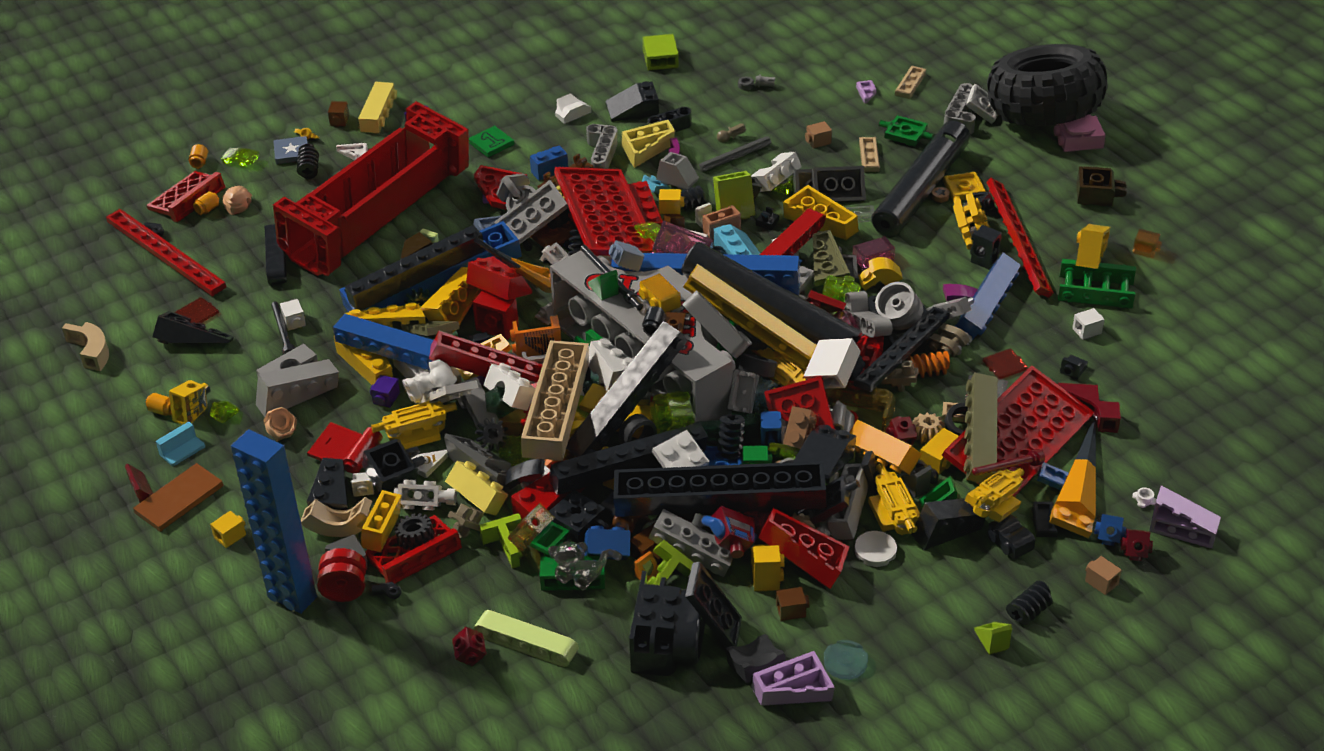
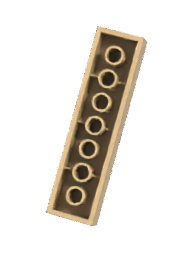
M550 340L521 436L522 457L563 461L589 365V343Z

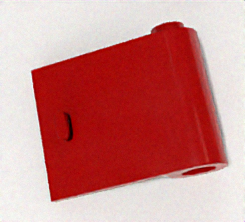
M330 422L307 452V456L320 461L323 458L343 459L344 469L349 473L355 474L360 472L363 467V451L378 446L383 436L379 431L373 433L371 427H368L361 434Z

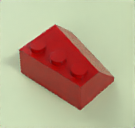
M494 256L477 258L475 261L468 262L467 284L506 300L532 294V289L523 276Z

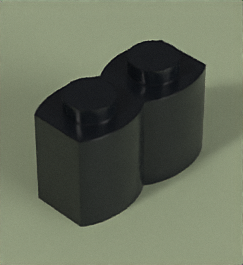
M1010 514L1001 522L993 521L989 523L988 537L992 542L1001 546V550L1005 555L1016 559L1034 550L1035 537L1013 515Z

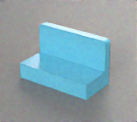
M189 421L156 441L159 455L171 466L177 465L205 448V444L196 437L194 426Z

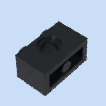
M984 225L975 230L971 238L973 240L970 249L971 263L990 270L999 258L1002 232Z

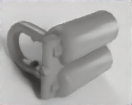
M838 400L833 409H830L835 429L850 432L854 426V414L847 409L846 405H843Z

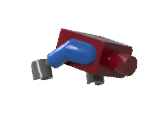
M723 506L712 516L696 513L692 524L697 527H710L714 533L717 545L730 550L731 557L741 558L744 552L752 548L758 539V535L754 533V518Z

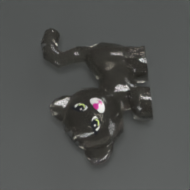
M563 542L559 546H551L548 549L549 555L558 564L555 569L556 580L566 584L574 578V585L582 590H586L600 576L603 567L607 563V558L612 557L620 561L622 554L616 550L608 549L601 552L598 561L584 560L588 548L585 542Z

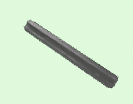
M765 136L699 164L700 170L706 172L771 145L770 137Z

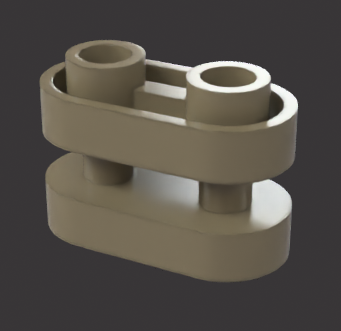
M943 323L938 328L940 335L933 333L928 338V346L934 352L940 351L943 353L947 351L950 357H955L960 351L958 346L964 347L970 339L960 328Z

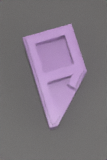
M872 80L856 82V88L863 102L867 103L876 94L875 85Z

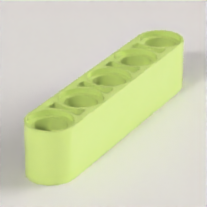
M491 610L484 611L473 630L483 633L485 640L562 667H567L579 649L577 642L569 637Z

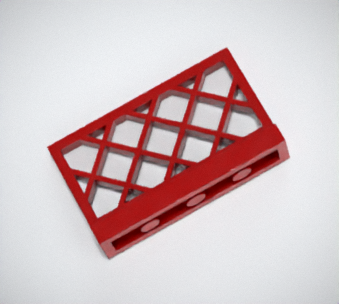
M194 171L146 206L148 210L169 215L172 221L179 222L194 211L193 204L196 199L209 191L215 194L219 193L225 188V184L219 172L209 175Z
M433 515L429 518L432 524H436V527L433 528L434 539L414 547L413 550L409 548L405 550L403 547H391V545L398 543L396 535L387 539L381 552L365 550L366 557L384 576L386 582H393L395 584L461 549L458 531L455 528L450 529L436 515ZM376 553H382V556H372V555H374V554H376ZM388 553H397L396 556H387Z

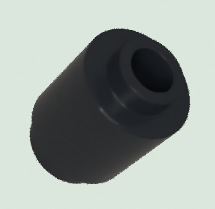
M651 306L646 310L642 323L643 331L646 334L653 335L665 319L663 309Z

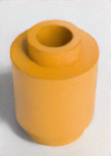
M196 144L192 147L189 163L193 168L198 169L205 165L208 149L201 144Z
M209 191L195 200L193 208L199 215L207 214L219 206V197L217 194Z
M152 393L147 397L146 406L148 411L163 416L172 415L170 397L158 393Z

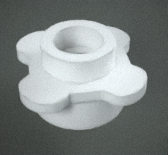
M1140 488L1132 495L1137 500V505L1142 508L1155 505L1157 500L1154 498V492L1149 488Z

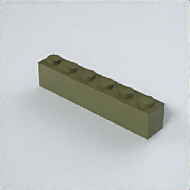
M975 372L971 380H968L966 384L968 396L965 406L968 407V411L965 416V423H968V427L965 430L967 443L964 455H967V459L964 464V471L966 472V480L982 483L997 472L978 476L972 474L973 468L997 463L998 377Z

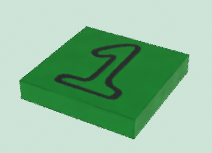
M496 126L490 127L469 138V144L486 157H490L515 145L514 139Z

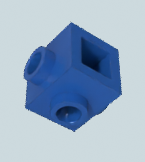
M1102 514L1101 522L1096 521L1094 534H1098V539L1102 540V544L1114 546L1115 542L1120 543V539L1125 537L1126 527L1123 526L1124 518ZM1110 526L1114 528V533L1112 534L1106 532Z

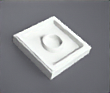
M974 84L966 106L992 124L996 120L997 114L988 100V92Z

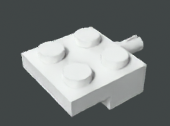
M688 430L652 449V453L663 468L709 465V460Z

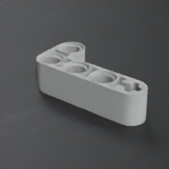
M963 83L959 86L945 111L944 124L954 120L961 122L970 131L969 133L973 134L976 117L974 114L967 112L969 107L966 106L973 85Z
M588 125L586 127L587 143L590 146H596L591 157V164L594 168L608 169L618 145L617 128L610 125Z
M696 290L683 303L687 311L734 358L737 359L752 344L699 291Z
M865 291L845 294L844 318L846 323L861 330L862 334L869 337L889 336L892 334L893 328L890 319L868 311V296Z
M474 377L460 383L477 380L478 388L471 390L472 394L461 396L457 400L462 409L467 408L477 430H481L477 425L479 423L484 424V419L488 418L491 423L492 418L495 417L496 424H498L499 419L478 378ZM492 430L491 432H489L490 435L488 437L490 439L493 437L496 438L494 436L495 431Z

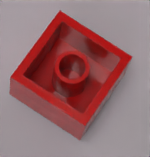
M482 290L473 301L476 330L494 336L501 334L505 339L509 340L511 337L510 330L513 329V322L516 321L517 327H519L516 298L506 300Z

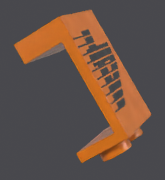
M558 315L550 316L551 326L521 331H518L517 322L514 321L513 329L510 330L511 341L515 342V344H511L512 353L519 357H522V352H526L527 357L546 354L550 340L561 341Z

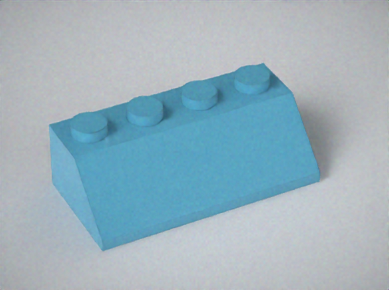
M728 224L714 228V246L723 247L726 254H760L748 235L733 225Z

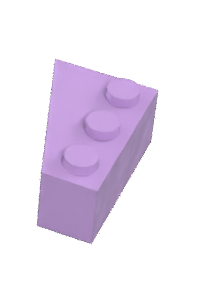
M1161 486L1149 531L1213 548L1221 517Z
M815 651L753 673L751 685L761 706L832 701L835 689Z

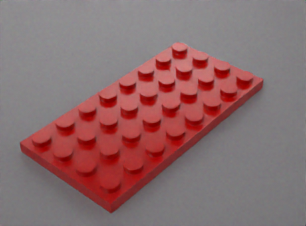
M555 167L554 174L582 241L596 256H610L609 249L615 240L636 246L642 253H659L621 169Z
M1034 366L1029 367L997 399V462L1026 456L1029 451L1040 449L1045 455L1044 462L1048 463L1093 417L1095 412ZM964 431L944 450L942 456L966 474L964 464L967 455H964V449L967 439H965ZM1024 464L1008 468L1010 471H1015L1017 468L1024 470V475L1021 476L1023 482L1018 491L1013 494V497L1039 473L1041 465L1032 466Z

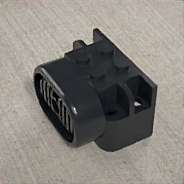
M642 571L629 636L631 673L669 676L675 672L677 663L697 664L699 662L705 621L685 597L687 589L667 586L666 577H661L660 585L647 584V571Z

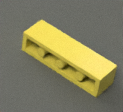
M374 83L358 118L360 132L380 133L381 128L385 125V119L389 116V110L393 107V101L397 98V90L394 88V83Z

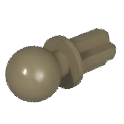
M743 123L732 128L728 127L729 131L721 130L717 133V140L719 142H727L730 137L735 139V136L746 132V128Z

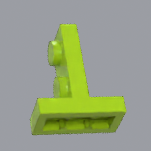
M519 513L479 525L483 545L499 540L512 569L520 567L519 558L522 557L519 545H515L514 536L523 533L522 524L518 529L516 528L522 521Z
M665 540L655 547L653 552L660 556L663 561L657 568L659 573L656 577L652 576L647 584L660 585L661 577H666L667 580L674 569L685 577L690 575L692 563L694 562Z

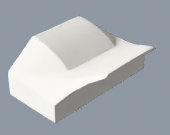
M572 94L557 99L555 116L564 124L591 113V107Z

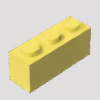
M456 461L445 482L484 513L497 515L508 496L502 490L503 486L495 481H490V476L486 473L477 471L475 464L469 461L465 463Z

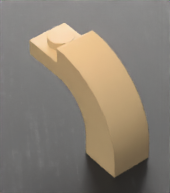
M85 322L82 327L66 323L62 327L66 342L85 346L80 353L83 367L101 371L109 358V350L102 330L88 322Z
M365 497L351 509L336 510L315 499L305 508L301 518V525L324 536L348 537L353 534L355 535L362 531V527L371 512L369 509L372 501Z

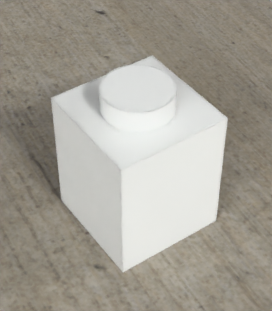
M298 299L280 303L282 317L288 331L306 326L304 313Z
M1094 308L1074 315L1072 329L1082 340L1102 334L1104 318Z

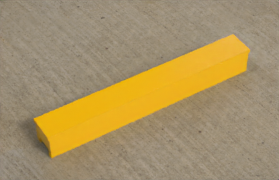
M699 264L696 265L683 288L692 294L696 290L699 291L721 314L806 371L816 349V344Z

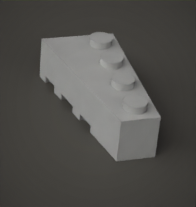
M327 359L258 374L256 406L264 417L268 411L280 407L288 409L337 388L339 371Z

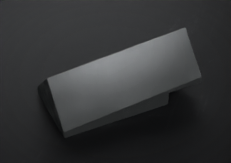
M864 166L820 167L794 170L793 195L809 185L835 202L866 200Z
M445 434L444 438L449 459L454 463L456 461L464 463L469 461L477 466V471H482L489 475L490 481H495L502 485L504 492L508 493L512 490L504 485L507 470L511 466L510 462L491 451L489 452L486 448L482 449L481 445L471 439Z

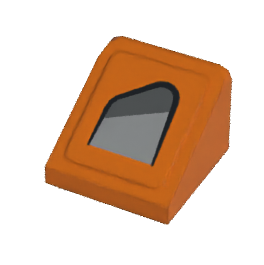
M651 551L634 562L635 577L641 580L642 571H647V582L652 576L656 577L659 573L657 562Z

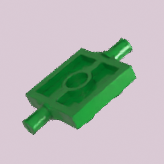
M898 115L891 122L879 121V127L887 128L884 138L916 146L920 139L932 140L934 137L933 133L926 132L928 123Z

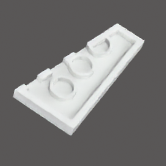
M477 380L444 386L423 395L419 404L428 401L430 403L439 401L444 403L472 394L471 390L478 388Z

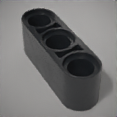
M680 107L648 118V125L669 120L675 132L687 129L692 126V110L688 107Z

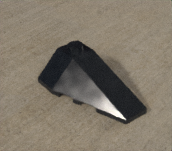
M170 311L158 316L152 336L163 344L229 343L234 339L232 335L213 328L208 330L205 324L191 323V318Z

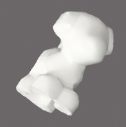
M440 359L429 362L430 373L423 372L413 378L402 380L411 401L418 403L422 400L424 394H429L435 388L454 385L457 382V377L453 374L451 367Z

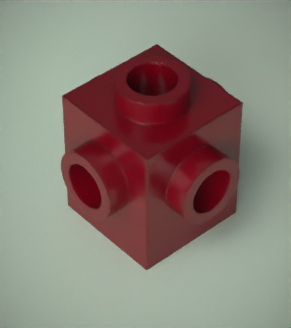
M910 416L895 417L891 419L886 428L887 434L913 446L917 438L916 426L912 424Z
M1126 529V535L1121 539V550H1124L1123 554L1129 556V560L1142 561V557L1148 558V553H1152L1153 541L1150 540L1151 532ZM1139 542V546L1134 548L1135 543Z
M465 627L452 639L455 659L459 662L474 666L487 654L483 633Z

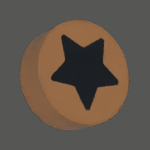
M944 187L934 188L932 199L940 203L946 202L949 199V190Z

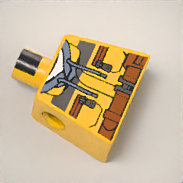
M188 380L169 390L172 421L181 425L188 421L192 423L207 408L206 395L211 391L209 385Z

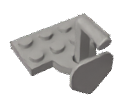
M523 173L504 176L496 195L502 202H506L508 212L494 223L497 224L504 221L521 244L569 208L567 202L551 180L535 190L532 186H529L530 180Z

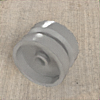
M904 282L889 283L877 294L875 308L879 315L891 320L893 329H909L920 320L923 313V303L908 284Z

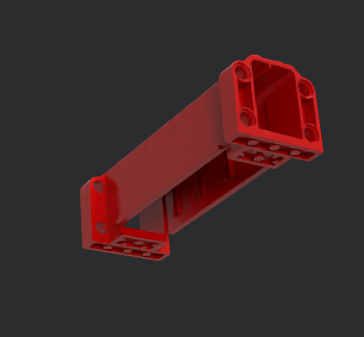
M415 101L406 108V123L403 129L398 128L296 203L284 196L273 204L277 244L286 252L291 261L317 276L321 274L330 275L341 266V258L407 209L449 175L458 176L469 167V129ZM429 142L434 144V146L431 149L429 146Z

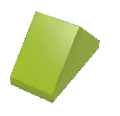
M992 622L974 628L989 655L1009 649L1012 633L1011 624Z

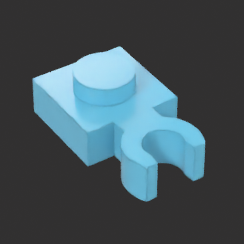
M653 175L651 177L643 176L642 182H648L652 193L659 194L660 189H670L669 185L662 184Z

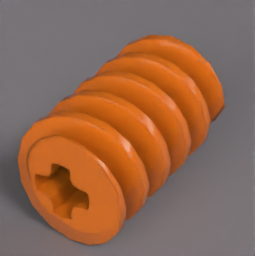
M939 351L936 354L932 352L928 356L924 353L921 356L916 354L913 358L911 356L907 357V361H913L914 367L918 368L921 378H924L925 372H927L929 377H932V371L935 372L936 376H939L940 370H942L944 375H947V369L950 367V358L947 351L943 353Z

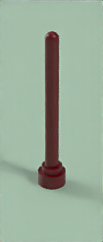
M1034 449L1029 451L1026 456L973 468L972 474L978 476L1024 464L1038 466L1044 463L1045 455L1042 450Z

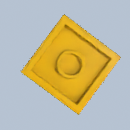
M976 172L943 176V183L946 189L949 190L952 201H954L953 198L955 196H959L961 200H966L965 195L969 193L986 192Z

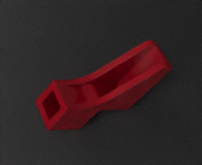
M1058 383L1060 387L1095 412L1092 419L1096 421L1098 432L1118 433L1121 420L1119 402L1099 401L1098 385Z

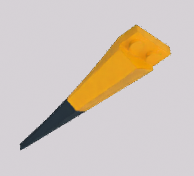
M478 237L474 239V242L546 293H552L550 269L517 260L494 249Z
M1095 420L1090 425L1072 468L1052 508L1049 521L1086 538H1089L1092 533L1096 517Z

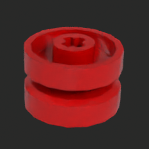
M346 548L333 549L321 556L317 577V588L320 594L329 600L337 602L357 599L365 588L366 561L363 556L354 550Z

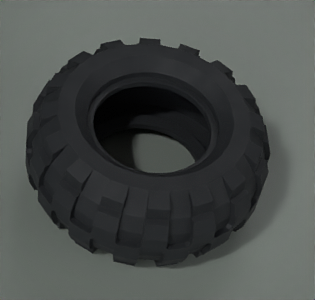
M1047 44L1020 49L994 62V66H992L987 79L988 100L993 110L996 111L997 116L1006 122L1027 126H1048L1071 122L1092 114L1101 106L1108 89L1107 70L1099 55L1096 54V51L1082 46Z

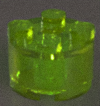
M829 275L825 280L822 294L844 302L846 293L859 292L861 287L854 281L855 278L852 276H844L843 278ZM844 310L835 313L844 314Z
M675 391L657 394L653 397L652 401L655 402L654 407L650 408V414L657 429L661 430L660 433L695 422V414L692 411L689 393Z

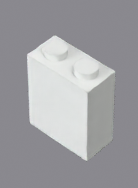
M853 339L819 340L803 377L808 380L822 376L825 388H845L861 351Z

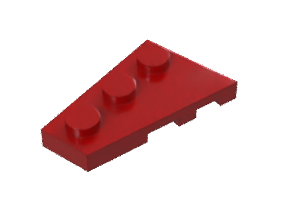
M812 290L804 299L826 310L828 313L842 311L846 306L845 302Z

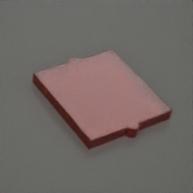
M200 297L175 313L191 318V323H203L218 314L219 310L212 306L211 302L208 303Z
M1011 348L982 359L989 368V371H992L999 380L1028 369V366L1021 360V357Z

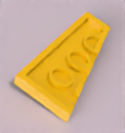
M412 302L404 306L389 305L387 308L380 309L378 307H371L364 311L354 309L345 313L383 325H390L393 321L410 324V320H419V324L426 323L425 315L420 305Z

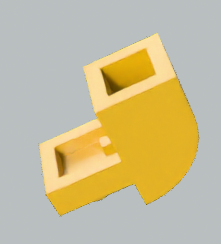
M877 257L869 260L870 267L858 275L861 287L865 291L879 281L886 286L889 283L899 282L903 279L900 267L886 257Z

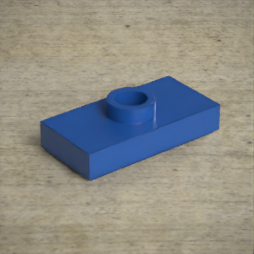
M1044 462L1040 467L1037 481L1061 490L1069 473Z

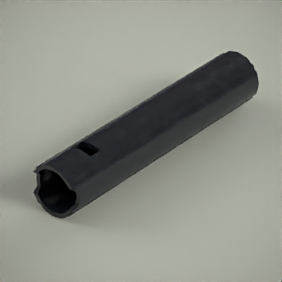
M955 120L946 122L871 216V222L878 233L886 237L899 235L967 147L971 135L964 124ZM944 134L953 137L955 139V142L953 143L951 140L946 138Z
M696 242L685 257L681 267L683 274L689 277L696 265L699 264L816 345L819 340L848 338L853 339L856 344L862 334L861 330L834 317L823 309L701 242Z

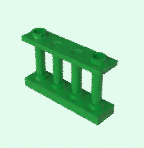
M1062 259L1060 277L1066 279L1065 284H1060L1058 300L1133 308L1135 292L1129 291V285L1134 284L1136 266L1100 263L1098 269L1076 266L1077 260ZM1073 279L1084 280V286L1073 285ZM1091 281L1103 282L1102 288L1091 287ZM1110 283L1121 284V290L1110 289Z

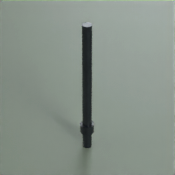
M586 245L580 247L583 254L602 274L611 272ZM618 279V290L623 295L625 301L640 311L643 308V304L637 299V295L632 290H628Z

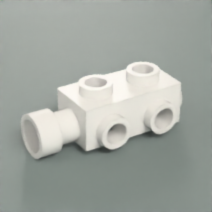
M404 480L403 484H398V488L394 489V493L402 495V509H414L415 505L422 506V510H435V506H441V502L446 503V505H456L457 501L456 489L448 488L447 490H442V486L436 485V481H424V485L416 484V480ZM410 490L414 492L413 498L408 496ZM431 491L434 493L433 499L428 497V493Z

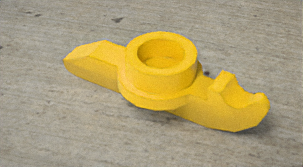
M309 128L295 129L294 131L300 134L301 137L307 136V140L310 138L319 139Z

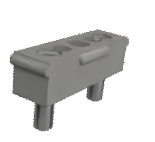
M963 297L935 304L926 310L929 311L931 308L937 307L949 311V319H953L955 316L963 315L972 310L970 305L975 301L972 297L968 299Z

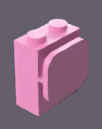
M1089 114L1083 118L1054 126V135L1058 137V144L1062 146L1064 152L1104 147L1106 135L1097 116Z

